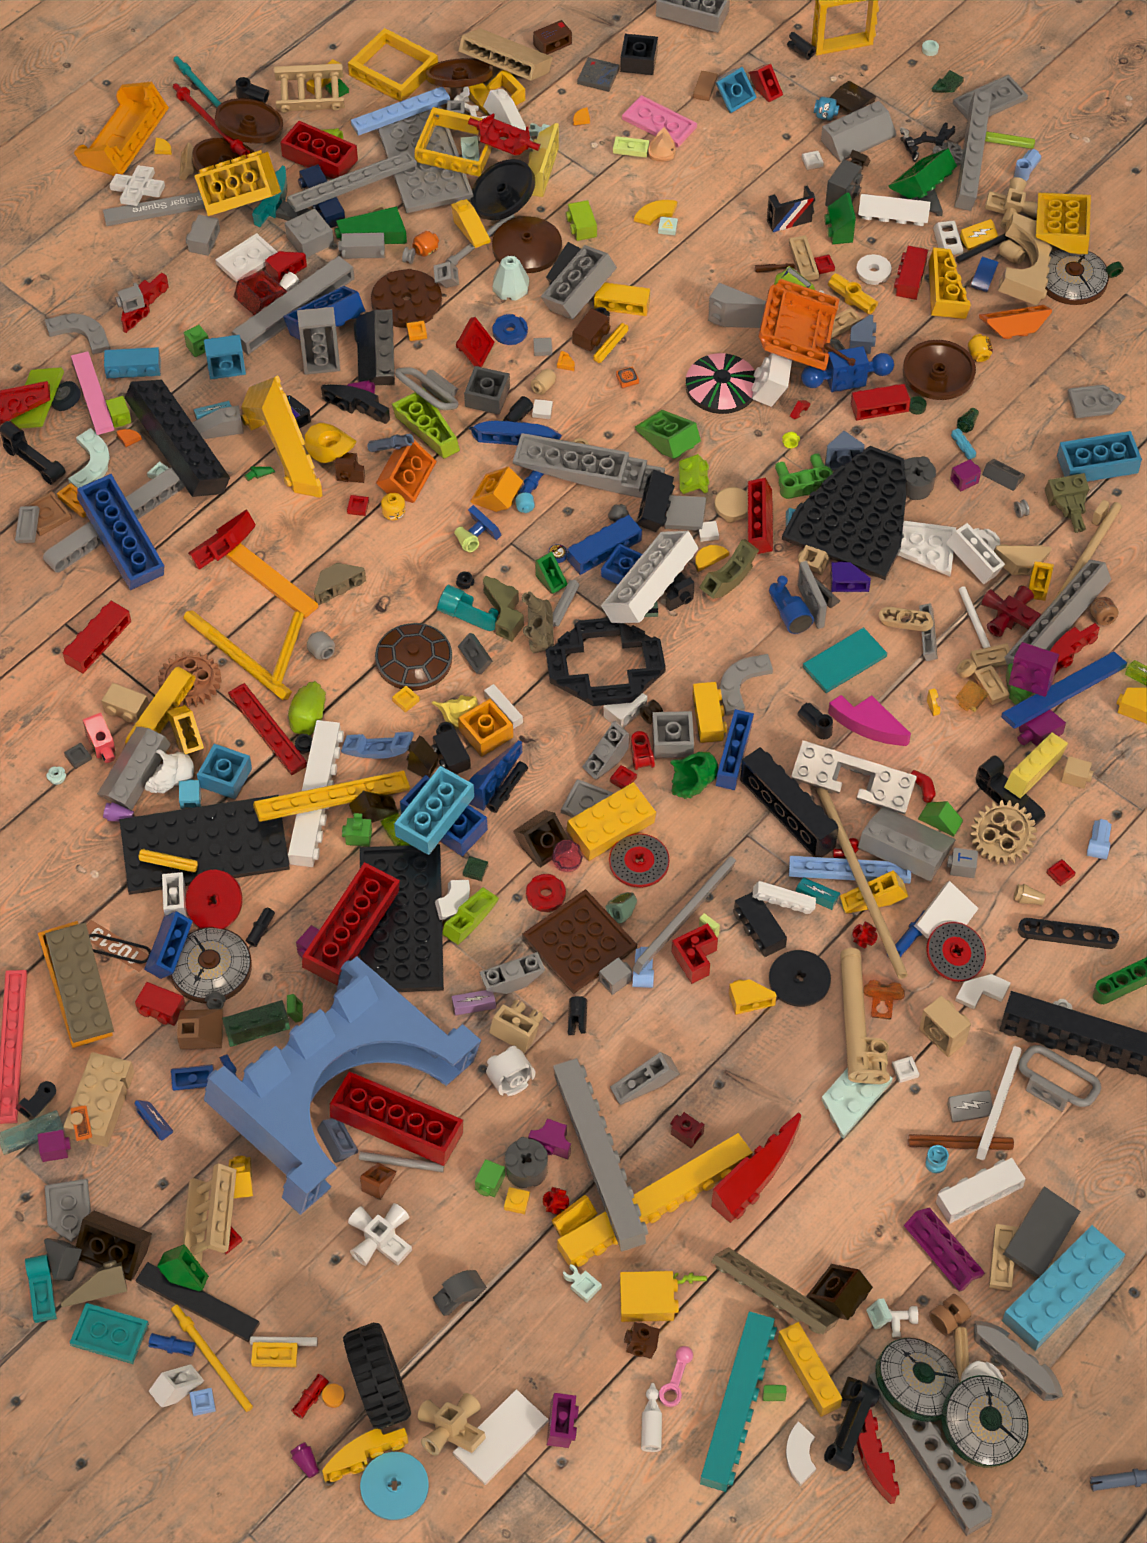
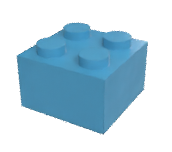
M240 335L204 340L210 380L246 375Z
M213 744L197 774L200 787L236 799L252 770L250 756Z

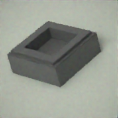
M82 743L64 752L65 757L75 769L92 760L91 755Z

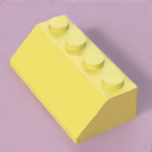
M558 123L539 132L537 139L533 141L541 144L539 151L534 149L533 152L530 151L529 164H527L535 175V188L532 196H544L559 150Z

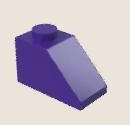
M851 562L831 563V592H869L871 578Z

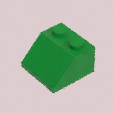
M845 193L829 205L827 214H824L825 225H828L827 235L828 238H831L832 245L853 243L856 217L850 193Z

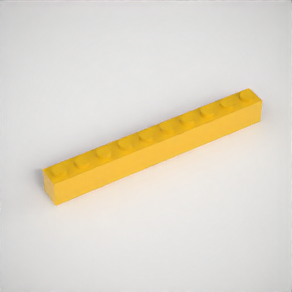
M735 1134L634 1194L632 1201L634 1204H638L640 1208V1221L645 1222V1224L649 1222L655 1223L661 1218V1215L666 1212L671 1213L675 1211L685 1201H692L701 1191L712 1189L715 1183L723 1180L746 1156L751 1159L753 1152L740 1134ZM606 1211L557 1240V1249L569 1267L570 1264L575 1267H581L592 1256L603 1254L613 1244L618 1245Z

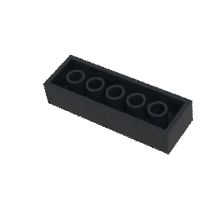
M759 747L742 759L740 781L813 857L822 858L836 848L839 828L836 821L830 819L825 814L823 808L812 801L811 796L799 787L795 779L790 778L781 765H777L768 752Z

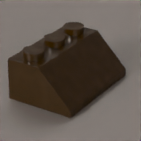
M94 1210L82 1219L76 1247L82 1249L79 1260L98 1268L103 1267V1263L116 1260L117 1263L122 1262L125 1279L132 1281L147 1254L152 1233Z

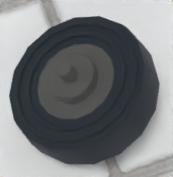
M72 381L59 384L51 404L52 407L58 411H65L73 407L81 397V391L77 384Z

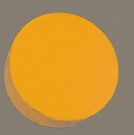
M334 1383L327 1385L322 1392L323 1402L331 1408L339 1407L345 1400L343 1388Z

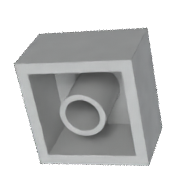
M316 209L285 222L286 237L298 252L306 254V258L334 245L333 230Z
M692 711L653 712L654 758H678L694 754Z

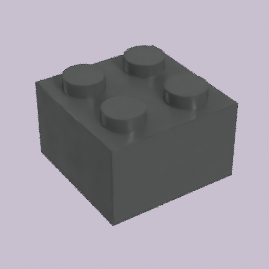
M843 159L828 180L825 206L828 207L845 193H850L853 204L855 196L858 197L862 189L860 187L863 178L861 174L862 166Z
M475 366L464 392L465 407L500 415L510 389V373Z

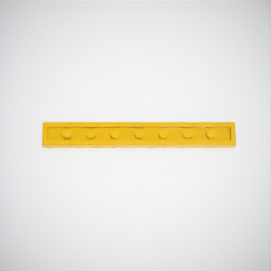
M403 770L254 801L253 806L258 820L261 822L351 803L363 791L382 795L409 791L410 785Z

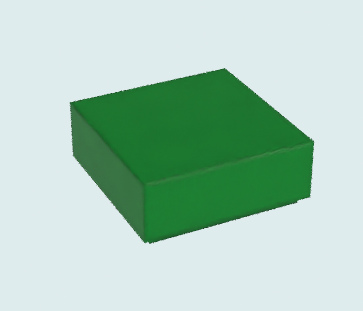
M340 78L338 79L339 97L349 93V88ZM331 83L326 85V90L332 96Z

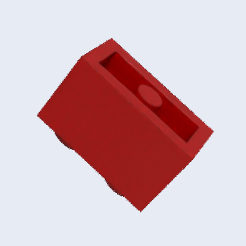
M149 982L145 983L135 1001L140 1015L144 1017L150 1016L162 1024L173 1026L178 1021L181 1010H184L186 1006L184 996Z

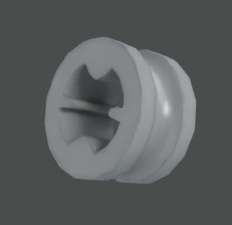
M405 247L402 261L404 263L408 261L409 264H412L415 258V248L410 250L409 247Z
M1024 499L1020 503L1018 501L1014 502V511L1018 518L1023 517V515L1028 516L1030 513L1028 503Z

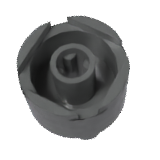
M925 456L905 459L906 495L912 500L927 498L934 488L936 477L934 465Z
M521 1137L508 1147L505 1153V1171L508 1180L519 1188L535 1187L545 1180L548 1173V1155L541 1143L533 1139Z

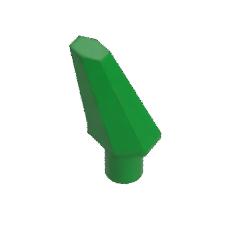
M250 467L251 471L244 476L247 481H250L254 477L258 479L275 473V471L271 467Z

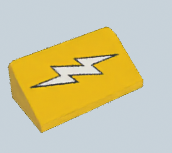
M992 219L964 228L960 233V239L968 250L998 237Z

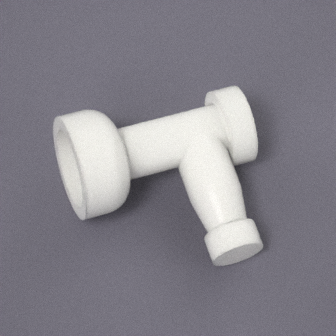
M917 1306L909 1307L908 1311H891L889 1309L892 1315V1319L889 1321L893 1331L892 1338H901L900 1320H909L911 1324H918Z

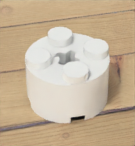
M516 1046L509 1047L505 1052L498 1056L494 1055L487 1061L486 1074L502 1096L503 1093L512 1096L523 1091L528 1086L527 1081L530 1078L533 1080L535 1077L534 1068L523 1052L517 1049Z

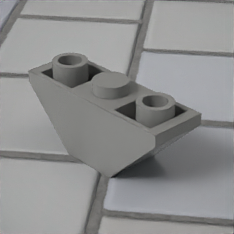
M613 721L582 767L595 780L599 779L616 766L629 749V733L616 721Z
M538 952L479 973L487 991L508 994L526 988L545 971Z

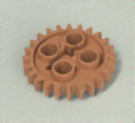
M190 651L189 655L182 652L181 657L175 654V660L168 658L169 664L163 663L164 669L159 670V689L174 668L178 666L196 677L195 683L190 689L191 691L187 693L179 707L186 703L188 708L191 703L197 707L198 702H201L203 705L205 704L204 699L211 701V694L217 695L216 689H220L219 683L222 682L218 664L214 663L213 658L208 659L207 654L201 657L200 652L196 655H193L192 651Z

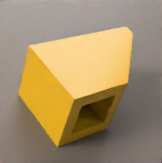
M239 1155L229 1159V1167L237 1169L234 1198L253 1196L251 1157Z

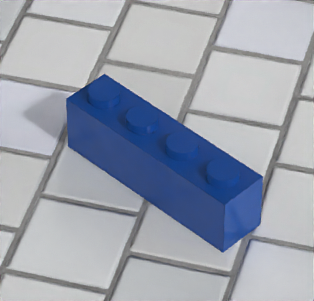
M627 515L624 518L618 519L610 526L603 527L599 532L587 536L583 541L571 545L567 549V560L581 575L605 562L618 544L630 548L642 541V529L630 515Z
M734 710L717 773L716 786L731 790L736 789L742 759L745 755L752 728L754 713Z

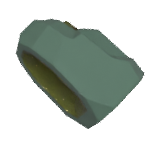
M633 892L617 895L607 903L606 911L617 923H623L632 915L637 905V898Z

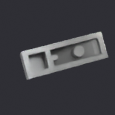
M239 405L220 408L192 422L203 439L243 434Z
M659 1052L610 1088L618 1103L622 1105L664 1086L680 1075L672 1058Z

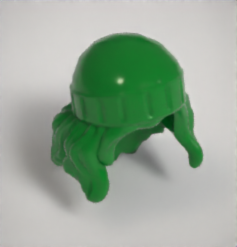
M697 752L681 760H672L670 763L675 771L672 779V794L684 799L700 794L708 784L717 778L719 766L715 757L710 752Z

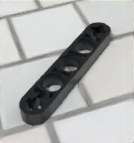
M1024 918L1019 922L1018 933L1021 937L1033 940L1103 949L1115 948L1119 940V934L1116 930L1105 927L1034 918ZM1025 925L1029 926L1030 931H1026ZM1049 927L1053 930V933L1047 935L1042 929ZM1071 930L1074 936L1066 937L1063 931ZM1090 932L1094 935V939L1088 940L1084 938L1083 934ZM1107 936H1111L1112 942L1108 941Z

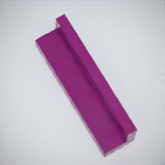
M930 1207L916 1211L904 1224V1227L959 1292L963 1291L973 1280L981 1278L985 1274Z

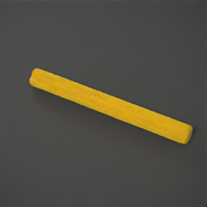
M296 611L293 614L271 678L273 685H281L304 619L302 612Z

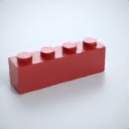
M766 477L748 481V542L759 550L757 554L773 551L772 488Z
M112 600L103 606L100 613L89 621L87 627L77 634L71 644L64 648L62 653L65 663L84 674L132 622L129 610Z

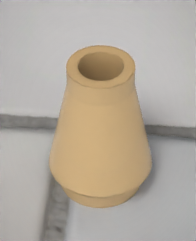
M1018 884L1015 889L1014 900L1022 904L1042 906L1045 894L1025 884Z

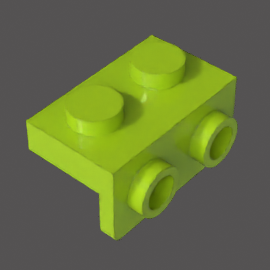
M699 454L679 461L680 491L683 494L699 488L703 493L708 492L709 478L707 470H709V465Z

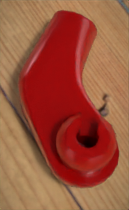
M913 770L911 774L917 776L915 783L921 788L923 801L926 803L932 802L936 796L932 779L919 771Z

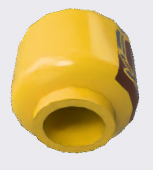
M976 334L968 342L969 353L977 362L987 361L993 353L990 338L987 336Z

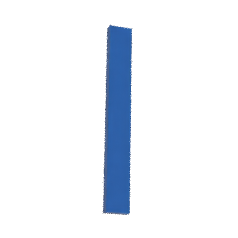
M1113 651L1051 685L1046 697L1035 694L1002 712L1001 718L1012 728L1016 729L1126 668L1127 662Z

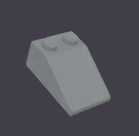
M718 283L709 297L708 321L723 327L760 328L766 301Z

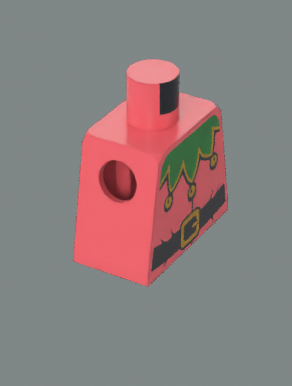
M100 712L83 719L85 734L96 758L102 757L105 763L112 762L115 759L113 753L115 752L114 741L102 713Z

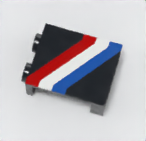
M804 186L803 198L780 204L775 194L768 196L767 222L773 232L812 222L815 195L808 186Z

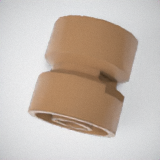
M952 1294L943 1301V1305H938L930 1311L929 1317L933 1325L943 1335L947 1336L957 1328V1324L961 1325L969 1319L971 1312L967 1304L958 1295Z

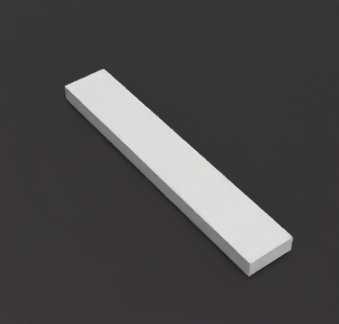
M1013 1047L978 1148L977 1159L984 1160L987 1155L1021 1054V1048Z

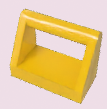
M506 70L500 71L486 86L489 92L503 86L512 95L511 98L515 106L525 101V88Z

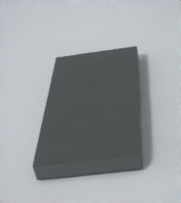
M1044 1186L1003 1255L1036 1278H1039L1048 1268L1081 1211Z

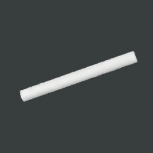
M960 587L959 593L982 647H991L966 587Z

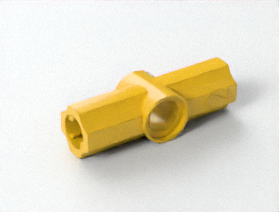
M836 273L828 281V286L843 296L846 304L855 305L867 314L873 313L878 306V301L863 292L859 283L849 282Z

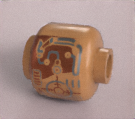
M1108 597L1097 598L1090 608L1091 615L1099 625L1113 623L1119 614L1118 608Z

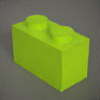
M589 201L568 204V211L565 213L566 220L571 223V234L575 235L576 240L580 241L597 237V223Z

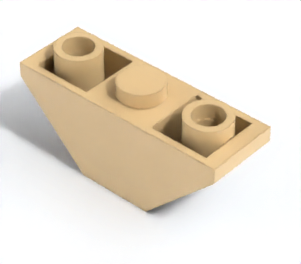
M1001 544L999 546L996 545L994 552L1005 563L1003 568L1010 574L1030 575L1034 562L1043 563L1052 549L1043 545L1008 546Z

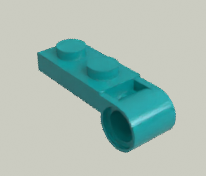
M48 1255L25 1258L34 1322L39 1323L57 1319Z

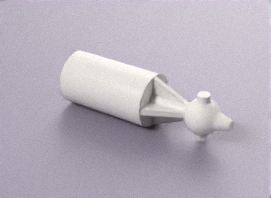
M651 1383L650 1388L646 1391V1397L649 1401L642 1412L641 1449L646 1452H658L662 1446V1413L656 1402L659 1397V1391L656 1389L655 1384Z

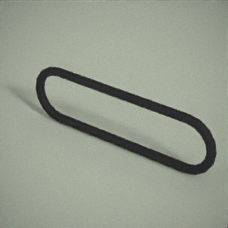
M89 934V937H99L115 942H120L144 948L148 951L149 955L151 953L150 948L144 945L100 934ZM93 949L94 953L139 964L146 963L149 958L148 955L145 960L140 961Z

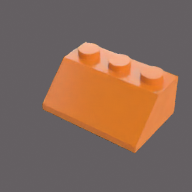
M414 440L411 446H403L397 450L394 449L376 484L387 494L398 493L402 495L405 501L414 503L437 461Z

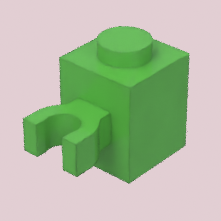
M354 813V818H347V824L342 827V837H345L346 845L370 847L372 837L371 819H362V814Z

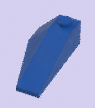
M518 740L471 777L469 782L474 784V798L469 803L470 805L482 811L485 810L487 804L495 795V790L501 786L522 754V741Z

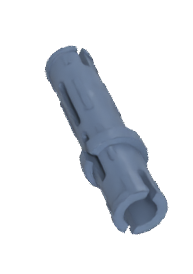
M396 434L390 438L371 440L367 444V448L370 452L392 448L397 450L403 446H411L414 443V438L411 434Z
M1137 1468L1132 1469V1472L1091 1476L1090 1484L1100 1483L1093 1484L1091 1486L1092 1491L1132 1485L1140 1487L1141 1484H1147V1469L1138 1470Z

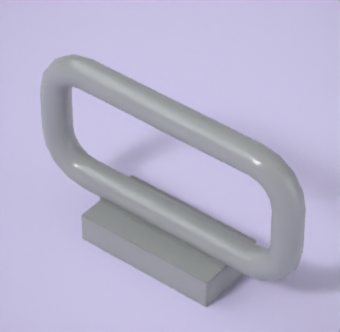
M411 367L396 369L395 376L434 407L440 410H454L458 408L459 403L454 398L458 388L433 369L428 370L426 376L419 370ZM409 374L419 379L421 382H423L422 386L429 392H431L433 395H435L437 398H439L442 402L435 399L432 395H430L428 392H426L424 389H422L420 386H418L415 382H413L405 375Z
M1030 1046L1019 1060L1018 1064L1021 1073L1030 1079L1025 1091L1061 1112L1066 1108L1068 1102L1078 1107L1090 1106L1100 1094L1101 1083L1097 1077L1044 1046ZM1034 1054H1042L1090 1082L1093 1088L1086 1098H1078L1027 1067L1028 1061Z

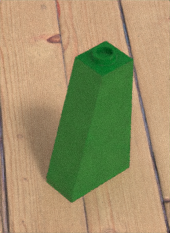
M397 206L337 220V228H334L335 236L337 239L340 238V241H342V234L384 233L385 244L407 243L406 229Z

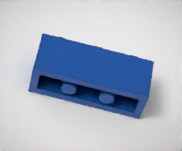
M177 911L163 918L144 970L160 979L174 973L193 920Z

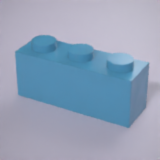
M159 347L104 350L106 378L161 376Z

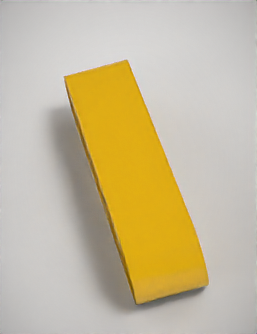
M179 666L174 668L126 737L125 745L136 727L149 728L160 734L169 721L166 711L179 707L194 685L196 677Z

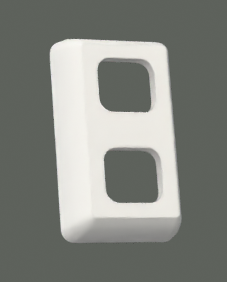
M956 222L936 223L933 230L938 248L951 249L953 255L963 254ZM942 228H953V231L948 232L942 230ZM955 238L957 244L948 245L945 239Z

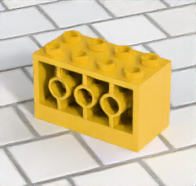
M262 150L248 154V158H246V155L232 159L231 162L227 160L216 164L215 167L211 165L200 169V173L194 175L208 216L281 193L268 152L262 153Z

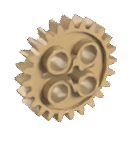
M1001 800L1000 806L992 802L993 808L991 809L986 805V812L979 811L981 818L974 817L977 824L971 825L972 829L975 830L971 833V836L976 838L972 841L973 845H978L976 851H982V858L989 855V862L995 858L997 865H999L1001 860H1004L1005 865H1007L1008 859L1015 863V857L1022 860V853L1029 854L1027 847L1033 848L1034 845L1031 841L1037 839L1033 835V833L1037 832V829L1032 827L1035 825V820H1030L1032 818L1031 813L1025 814L1027 811L1025 807L1019 810V803H1016L1013 807L1010 800L1007 805H1004L1003 800ZM997 817H1004L1003 822H994ZM1015 825L1023 826L1020 831L1012 830ZM1005 830H1007L1008 834H1007V833H1004L1003 835L1000 834V831H1001V832H1004ZM988 834L996 835L993 840L985 839ZM1006 842L1013 843L1010 849L1003 847Z

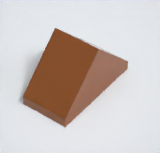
M380 1163L375 1164L360 1177L362 1191L381 1200L397 1171Z

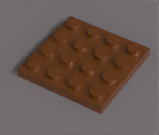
M586 889L522 933V938L535 952H538L540 958L573 994L597 978L600 970L617 958L622 960L636 950L638 945Z

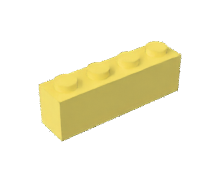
M1052 732L1011 772L1004 788L1021 799L1061 759L1068 743Z

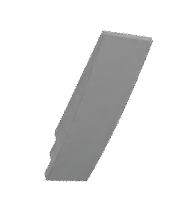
M521 433L513 458V464L578 484L642 498L647 477L653 470L665 473V468L647 465V460L629 457V452Z

